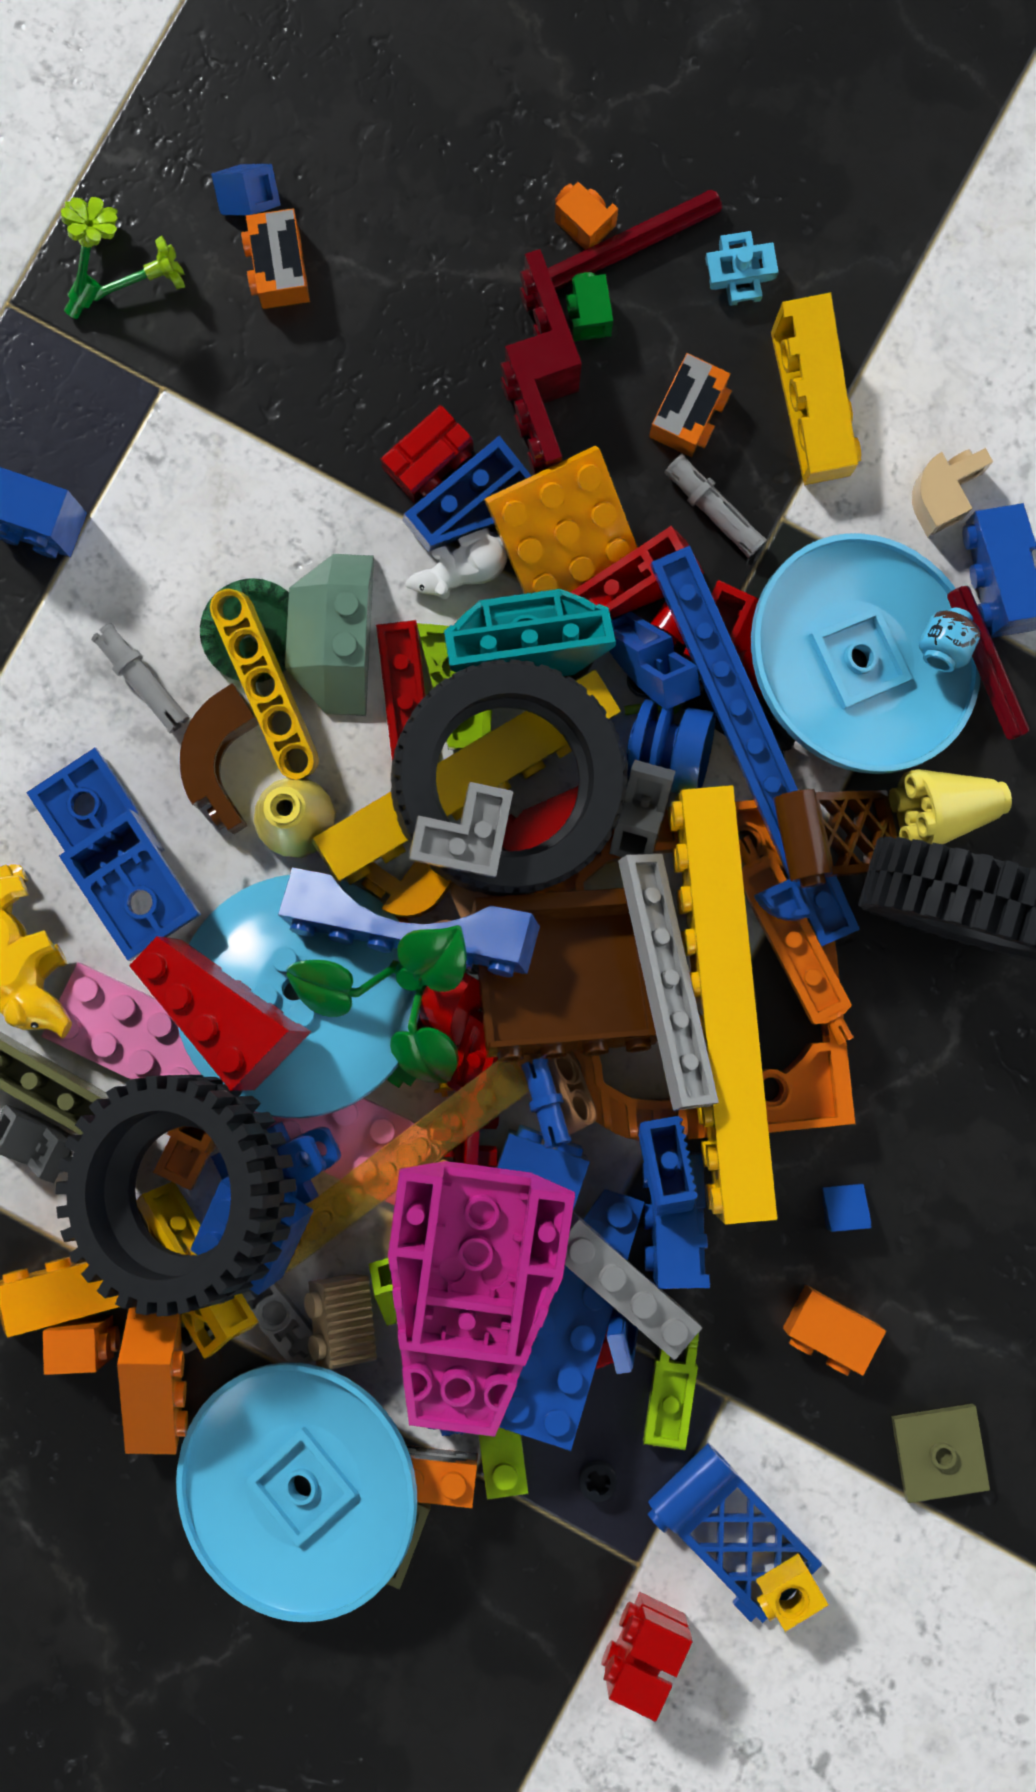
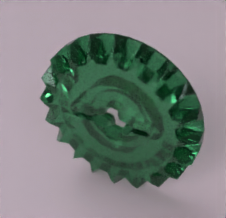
M257 578L238 580L221 588L220 590L233 589L240 591L250 598L261 624L264 626L265 633L282 672L286 671L285 657L289 592L276 583ZM232 597L224 603L223 613L228 620L237 618L241 613L240 601L236 597ZM211 598L201 617V645L208 660L218 671L230 679L240 681L211 615ZM251 637L243 638L239 646L241 654L247 659L253 657L258 651L257 642H254ZM264 673L258 677L256 682L263 683L272 679V676Z

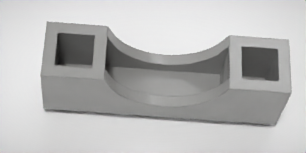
M573 1211L565 1265L675 1360L702 1329L701 1325L665 1291L658 1289L657 1285L637 1270Z

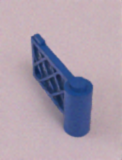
M707 1443L648 1500L652 1510L647 1514L653 1523L663 1533L670 1529L679 1535L737 1596L732 1602L750 1622L756 1617L762 1623L768 1619L761 1606L751 1597L752 1581H756L757 1578L767 1573L752 1572V1552H774V1568L781 1564L782 1552H800L807 1559L805 1565L811 1575L823 1565L820 1559L737 1474L710 1443ZM738 1487L747 1497V1513H724L725 1499ZM754 1505H755L762 1513H754ZM718 1507V1513H712ZM701 1522H717V1543H699L691 1535V1532ZM724 1522H746V1543H723ZM753 1522H771L775 1526V1543H753ZM782 1534L790 1543H782ZM709 1552H716V1560ZM723 1552H745V1572H727L723 1568ZM737 1581H745L744 1589ZM790 1588L785 1590L779 1600H787L797 1589Z

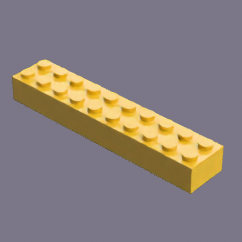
M734 786L681 790L674 802H672V806L668 807L670 831H677L678 844H676V848H672L674 872L682 874L683 886L676 890L678 914L686 915L687 929L680 933L685 955L690 956L691 972L689 973L719 1103L709 1107L697 1108L699 1124L707 1127L708 1141L701 1142L703 1165L708 1167L712 1176V1184L705 1185L707 1207L725 1225L777 1220Z

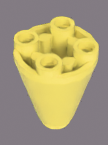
M921 769L904 773L898 782V787L892 788L888 795L891 810L897 813L900 827L899 837L911 841L913 839L922 840L929 844H945L995 821L1002 814L1008 813L1012 805L1010 789L1004 782H997L990 778Z
M286 777L273 782L261 793L255 805L254 824L258 836L270 850L284 857L304 858L316 853L317 850L312 843V838L334 826L336 811L331 797L319 784L307 778L295 780ZM285 801L291 802L293 810L289 815L282 816L277 812L284 810Z

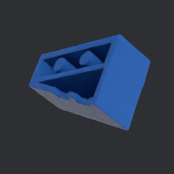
M499 435L405 512L402 521L427 552L456 542L461 537L473 532L496 527L484 499L531 477V474Z
M1024 503L975 511L965 522L966 525L963 526L962 536L965 548L971 550L973 565L970 566V580L974 589L978 588L981 603L978 604V608L991 638L1035 631L1036 568L1032 551L1036 550V541Z
M690 1152L689 1159L692 1160L690 1165L693 1168L692 1175L695 1177L694 1184L697 1185L695 1192L699 1194L692 1211L655 1216L651 1195V1204H644L643 1206L644 1230L651 1229V1246H644L645 1271H652V1278L658 1289L710 1288L709 1274H705V1249L708 1248L707 1234H704V1209L706 1208L702 1154L699 1152ZM643 1163V1188H649L645 1165Z

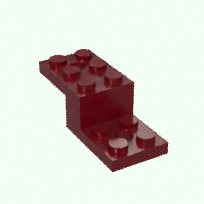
M541 249L525 254V270L520 271L523 287L519 288L525 310L527 312L533 310L536 324L533 325L535 336L505 346V362L500 363L503 374L501 384L506 399L508 401L515 400L514 406L517 414L514 415V420L521 438L528 437L527 441L530 451L527 452V456L534 475L562 462V454L544 403L579 392L582 365Z

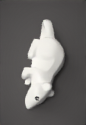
M485 528L463 536L458 540L461 545L460 548L451 552L449 546H442L433 550L432 555L438 564L432 569L414 573L408 578L405 586L422 594L437 595L442 599H447L450 597V589L457 588L463 584H484L493 581L503 571L508 557L498 531L490 532L489 528Z

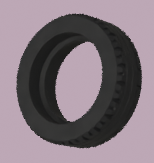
M488 661L481 663L479 666L472 665L454 673L452 677L444 679L416 706L402 730L394 751L390 778L392 786L391 797L399 826L405 838L412 845L418 816L451 822L446 816L439 800L436 785V769L445 742L461 723L478 713L497 708L525 710L548 721L568 742L578 768L579 782L576 802L569 818L561 829L547 841L535 847L520 851H501L495 878L430 865L434 872L447 881L450 880L455 885L473 892L494 896L529 894L561 883L578 873L594 860V857L602 851L612 836V830L616 828L623 810L622 801L625 800L627 777L624 775V771L627 768L624 758L625 754L623 747L618 744L620 737L618 732H616L614 723L611 719L606 718V710L593 695L589 696L587 689L578 684L576 680L571 677H563L562 672L549 668V666L542 664L539 667L535 666L534 662Z

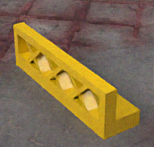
M170 1182L142 1194L136 1200L138 1211L146 1220L148 1231L154 1239L176 1253L197 1255L190 1249L201 1225L174 1182ZM242 1294L234 1295V1299L224 1303L181 1314L183 1324L204 1359L215 1354L229 1340L252 1329L259 1322ZM204 1322L208 1324L215 1336L213 1341L204 1328Z

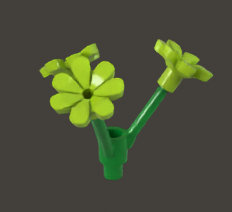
M73 197L71 201H66L65 208L61 209L62 222L69 225L67 228L68 236L74 241L78 240L81 244L76 280L68 292L70 300L64 312L70 317L78 319L83 309L89 308L93 300L99 301L106 295L144 280L147 277L151 281L164 275L173 282L176 289L185 288L181 277L185 275L183 268L177 261L174 262L176 259L175 249L172 244L167 246L163 236L155 240L158 248L157 260L143 265V270L104 286H101L87 274L91 247L98 245L101 238L112 239L117 231L115 224L118 219V210L112 207L103 208V201L97 197H91L88 206L83 199Z

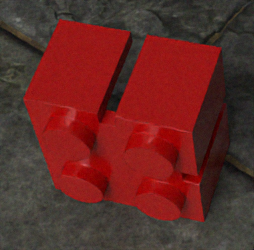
M639 1592L635 1603L629 1601L625 1606L619 1622V1626L623 1627L617 1642L611 1640L607 1645L601 1665L605 1666L603 1680L607 1684L609 1700L656 1722L673 1686L671 1682L658 1675L660 1671H663L677 1678L693 1640L685 1613Z

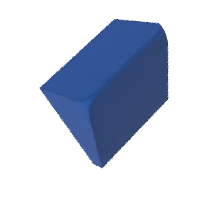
M864 1184L822 1187L827 1230L836 1232L872 1228Z

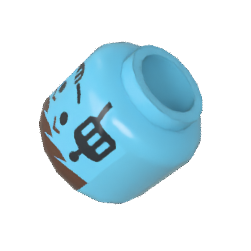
M954 607L950 611H938L930 617L920 638L919 649L924 655L923 660L929 666L943 672H952L954 669L962 668L969 663L979 642L981 632L977 624L973 622V616L964 609Z

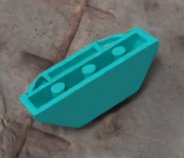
M562 589L479 600L454 625H450L444 630L450 670L454 672L461 671L472 665L479 666L481 663L488 661L504 660L509 662L510 660L534 662V665L538 667L541 664L549 666V668L562 672V676H570L576 674L616 646L609 608L601 604L595 605L581 596Z

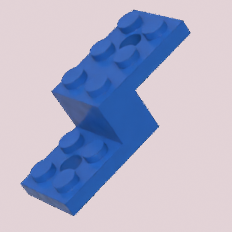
M94 747L26 792L65 852L59 855L60 859L127 961L137 958L156 936L168 937L201 915L161 855V852L165 849L97 748ZM82 794H91L95 800L93 811L85 816L78 815L74 807L76 799ZM139 891H147L152 898L151 909L143 915L136 914L131 908V899Z

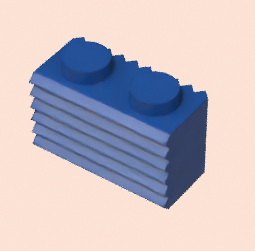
M679 1116L640 1123L638 1135L655 1216L692 1211L699 1195L695 1192L697 1185L694 1184L693 1168L690 1167L692 1160L689 1159L688 1143L685 1142L686 1135L683 1134L685 1128L682 1126L683 1119Z

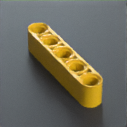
M233 589L220 590L211 600V615L281 773L287 778L297 780L308 777L318 767V752L250 598L240 591ZM236 597L241 603V613L237 618L228 620L223 613V605L229 598ZM252 635L258 642V651L253 657L247 659L241 654L239 646L244 637ZM264 673L271 675L275 682L273 692L266 697L259 694L256 689V680ZM279 711L286 712L291 718V728L286 734H279L272 725L273 717ZM294 749L304 751L308 757V765L302 772L293 770L289 765V755Z

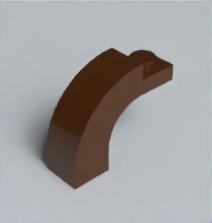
M233 683L209 698L191 719L181 744L180 773L185 792L191 804L200 809L211 803L212 806L207 809V812L217 828L221 830L226 827L229 832L236 834L248 825L222 784L221 762L231 743L259 725Z

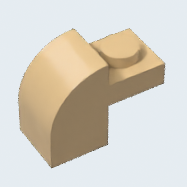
M986 448L972 454L970 449L965 450L951 458L948 462L943 452L931 459L918 476L912 490V506L927 537L963 520L973 509L960 485L982 475L993 463Z

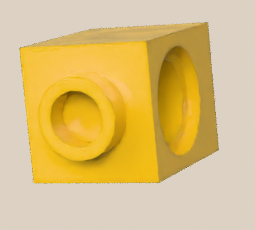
M796 1554L756 1579L763 1593L756 1598L769 1622L777 1618L785 1632L829 1605L799 1554ZM790 1588L797 1589L791 1599L779 1600L785 1590Z

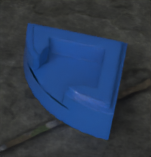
M790 879L753 895L758 904L767 913L776 918L795 921L812 916L798 883L791 882Z

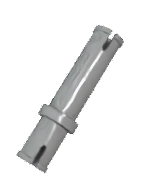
M683 454L679 455L664 471V474L675 482L689 497L687 501L692 506L697 505L739 547L748 559L767 541L714 487L716 483L711 478L706 479Z
M112 623L100 628L99 631L102 635L95 633L91 640L98 645L113 663L112 670L117 676L123 675L167 728L169 733H173L181 728L180 722L185 724L190 718L189 715L182 710L141 661L143 655L138 650L131 649Z

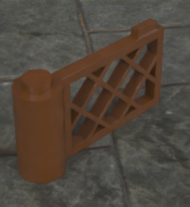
M803 789L781 794L773 798L791 882H800L801 889L826 884L825 877L867 874L877 839L880 837L897 838L887 790L815 792V789ZM872 801L875 803L877 819L869 811ZM820 804L830 814L828 822L822 816ZM847 805L855 813L853 821L844 812ZM864 824L872 833L870 840L861 832ZM839 825L847 833L845 842L836 833ZM856 845L864 853L862 861L853 853ZM830 846L839 855L835 866H833Z

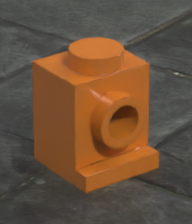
M579 182L574 186L570 183L556 197L555 222L583 249L587 250L599 244L616 227L618 208L613 203L606 208L603 198L595 190H587Z

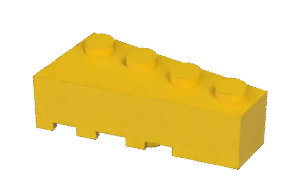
M831 292L784 301L773 325L771 337L804 486L849 477L856 469L858 462L861 461L862 455L860 442L853 434V411L851 402L847 397Z

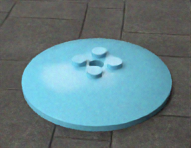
M850 533L829 536L806 545L789 557L770 577L760 595L752 622L751 653L758 685L771 712L787 733L803 748L816 757L846 770L860 773L884 774L918 766L935 757L957 738L969 720L978 697L981 677L975 662L971 657L966 666L954 669L952 672H943L929 666L923 660L924 655L919 649L920 638L930 617L938 611H950L951 609L947 594L956 588L943 572L927 558L904 544L877 535ZM853 649H858L864 653L867 659L866 668L859 667L854 663L852 659Z
M285 875L253 884L224 901L198 928L189 945L220 966L222 971L233 979L240 980L261 999L267 1003H272L282 1010L283 1014L289 1019L311 1031L255 1090L242 1091L240 1095L253 1096L261 1103L255 1110L256 1113L269 1112L272 1117L310 1118L333 1113L355 1104L376 1090L391 1076L398 1067V1061L391 1053V1038L396 1032H409L408 1021L416 991L403 989L396 981V974L392 973L361 996L351 997V1009L347 1014L339 1017L322 1016L310 1010L300 999H287L285 997V988L290 981L287 977L286 969L295 962L303 960L335 962L350 971L353 976L352 988H357L386 969L392 960L399 961L397 948H393L391 953H385L368 947L367 942L354 940L352 945H346L330 940L328 934L315 932L314 937H306L290 931V925L278 915L290 875ZM346 881L339 883L348 895L362 907L379 916L399 922L395 915L382 909L384 904L369 892L354 884L349 885ZM420 1010L417 1018V1028L420 1020ZM178 1027L185 1050L203 1077L220 1078Z
M285 1362L254 1368L227 1382L209 1397L193 1418L187 1430V1435L183 1440L178 1459L176 1486L179 1513L184 1531L196 1557L207 1573L222 1589L243 1605L261 1614L286 1621L316 1622L333 1619L355 1610L373 1598L390 1581L400 1567L411 1543L416 1524L417 1485L412 1460L401 1433L386 1410L373 1396L347 1377L332 1370L305 1363ZM297 1475L305 1477L310 1482L311 1494L309 1496L301 1495L296 1490L294 1479Z

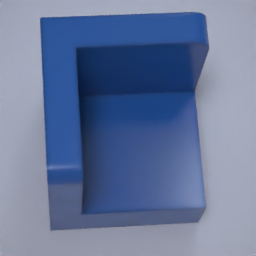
M240 164L211 174L219 211L222 215H252L281 206L272 164Z

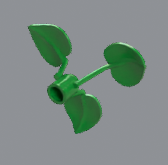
M460 925L443 929H420L407 933L402 937L397 947L399 961L392 960L386 969L357 988H352L353 976L350 971L335 962L303 960L288 966L286 969L287 977L300 1000L310 1010L327 1017H339L347 1014L352 1007L351 997L361 996L392 973L396 974V981L403 989L415 990L416 992L408 1021L409 1032L399 1031L394 1033L390 1042L391 1053L405 1072L419 1080L429 1083H447L451 1081L459 1062L458 1051L454 1042L449 1036L437 1029L425 1027L418 1030L417 1018L426 986L434 991L445 992L455 989L463 979L467 958L464 935Z

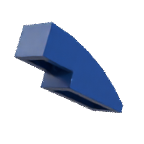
M631 611L611 619L616 646L609 651L631 680L653 701L667 710L701 695L698 666L674 652L672 636Z

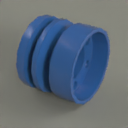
M645 699L629 736L627 780L629 781L634 760L674 770L675 775L671 787L672 793L679 794L681 790L702 788L712 750L716 722L715 712L688 707L682 716L680 724H674L673 707L667 710L662 707L657 720V703L653 700Z

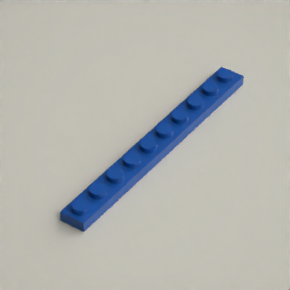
M689 545L651 562L650 566L693 663L698 666V675L790 879L773 798L781 794L797 791L798 788ZM837 876L825 877L826 884L801 889L800 882H797L812 913V916L807 917V920L821 946L860 930Z

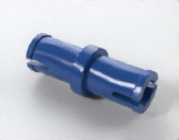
M538 1058L532 1060L533 1064H530V1062L522 1064L521 1068L524 1071L532 1098L529 1107L531 1112H536L545 1142V1149L561 1146L560 1143L562 1142L563 1144L571 1142L572 1138L569 1135L561 1108L564 1100L562 1094L556 1092L548 1059Z

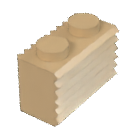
M347 1274L308 1282L309 1293L305 1295L304 1305L308 1317L312 1318L313 1335L309 1337L308 1347L312 1359L316 1361V1366L331 1370L377 1359L375 1352V1330L373 1328L374 1321L372 1319L373 1312L370 1302L372 1297L370 1295L371 1288L368 1276Z

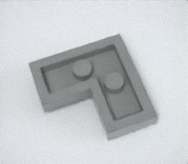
M470 782L467 788L460 824L418 816L408 860L495 878L513 791Z

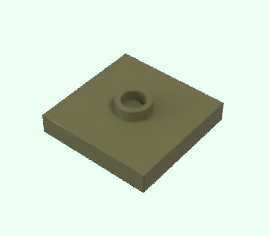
M973 1403L891 1416L904 1497L907 1503L990 1490L977 1409Z

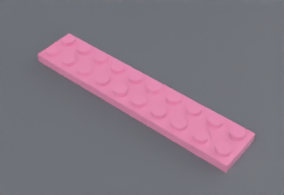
M77 962L59 999V1002L72 1021V1027L64 1039L50 1030H44L41 1037L131 1080L146 1078V1076L201 1075L185 1050L177 1024L154 997L83 963ZM366 1098L344 1109L322 1116L310 1118L273 1117L276 1122L271 1125L273 1126L282 1121L291 1140L317 1127L329 1128L341 1152V1158L336 1164L323 1172L394 1206L399 1170L401 1168L436 1163L442 1152L443 1141L431 1140V1131L433 1130ZM317 1141L315 1144L320 1154L326 1155V1146L322 1142Z

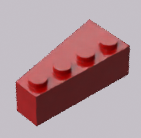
M156 936L129 965L230 1091L255 1090L311 1033L303 1025L295 1023L285 1016L284 1012L275 1005L267 1003L254 994L251 988L240 980H235L226 974L220 966L181 939Z

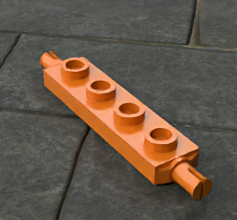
M750 836L740 839V855L745 864L742 867L744 894L812 1024L827 1023L838 1045L845 1043L846 1040H851L854 1036L842 1015L847 1012L852 1004L807 918L795 921L776 918L767 913L753 896L787 880L775 856H763L760 858L750 840Z

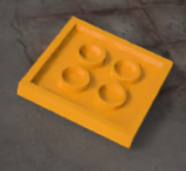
M597 446L582 451L484 499L524 594L555 589L571 592L638 548L602 453Z

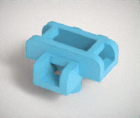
M751 231L720 236L719 251L706 253L705 257L710 276V288L712 290L726 288L730 306L748 300H753V302L761 301L762 290L760 283L776 279L779 273L774 243L753 245ZM743 243V247L729 248V245ZM759 259H762L763 268H760ZM750 283V287L736 288V285Z

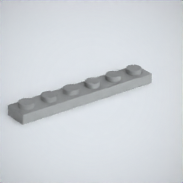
M663 854L626 855L618 860L672 1109L676 1111L712 1106L719 1103Z

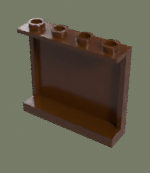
M624 888L477 897L474 899L472 914L491 905L532 913L540 925L527 975L514 972L513 977H503L489 972L486 966L477 965L486 1058L498 1057V1062L511 1063L523 1060L524 1055L541 1054L542 1059H558L565 1057L568 1051L583 1050L585 1056H598L608 1053L609 1048L626 1047V1052L637 1053L648 1051L652 1048L651 1045L657 1043L658 1040Z

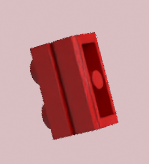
M439 405L380 460L382 468L388 476L416 503L422 496L425 497L442 483L441 479L451 470L456 472L473 458L471 452L474 450L472 437L455 421L443 406Z

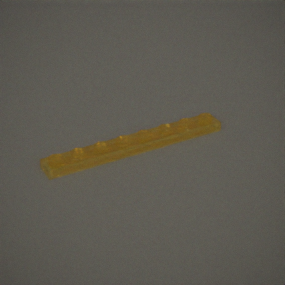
M495 1062L307 1204L314 1211L284 1276L396 1193L399 1170L401 1168L436 1163L527 1095L530 1091L525 1074L516 1062Z

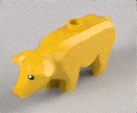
M3 865L0 867V1012L4 1016L6 1023L21 1030H50L64 1039L72 1027V1021L59 1000L44 990L43 987L45 979L56 968L68 965L62 949L58 944L54 945L45 930L28 935L19 919L12 914L13 903L21 897L29 896L25 882H28V878L21 865Z

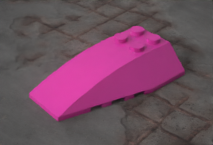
M449 1161L401 1168L399 1170L388 1261L392 1277L394 1309H396L399 1349L401 1350L402 1374L409 1426L495 1437L516 1389L517 1380L523 1366L526 1365L531 1354L532 1345L538 1331L542 1328L553 1296L558 1291L563 1279L575 1200L574 1191L531 1172Z

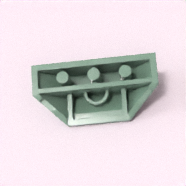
M332 554L289 588L285 669L325 714L366 716L374 555Z

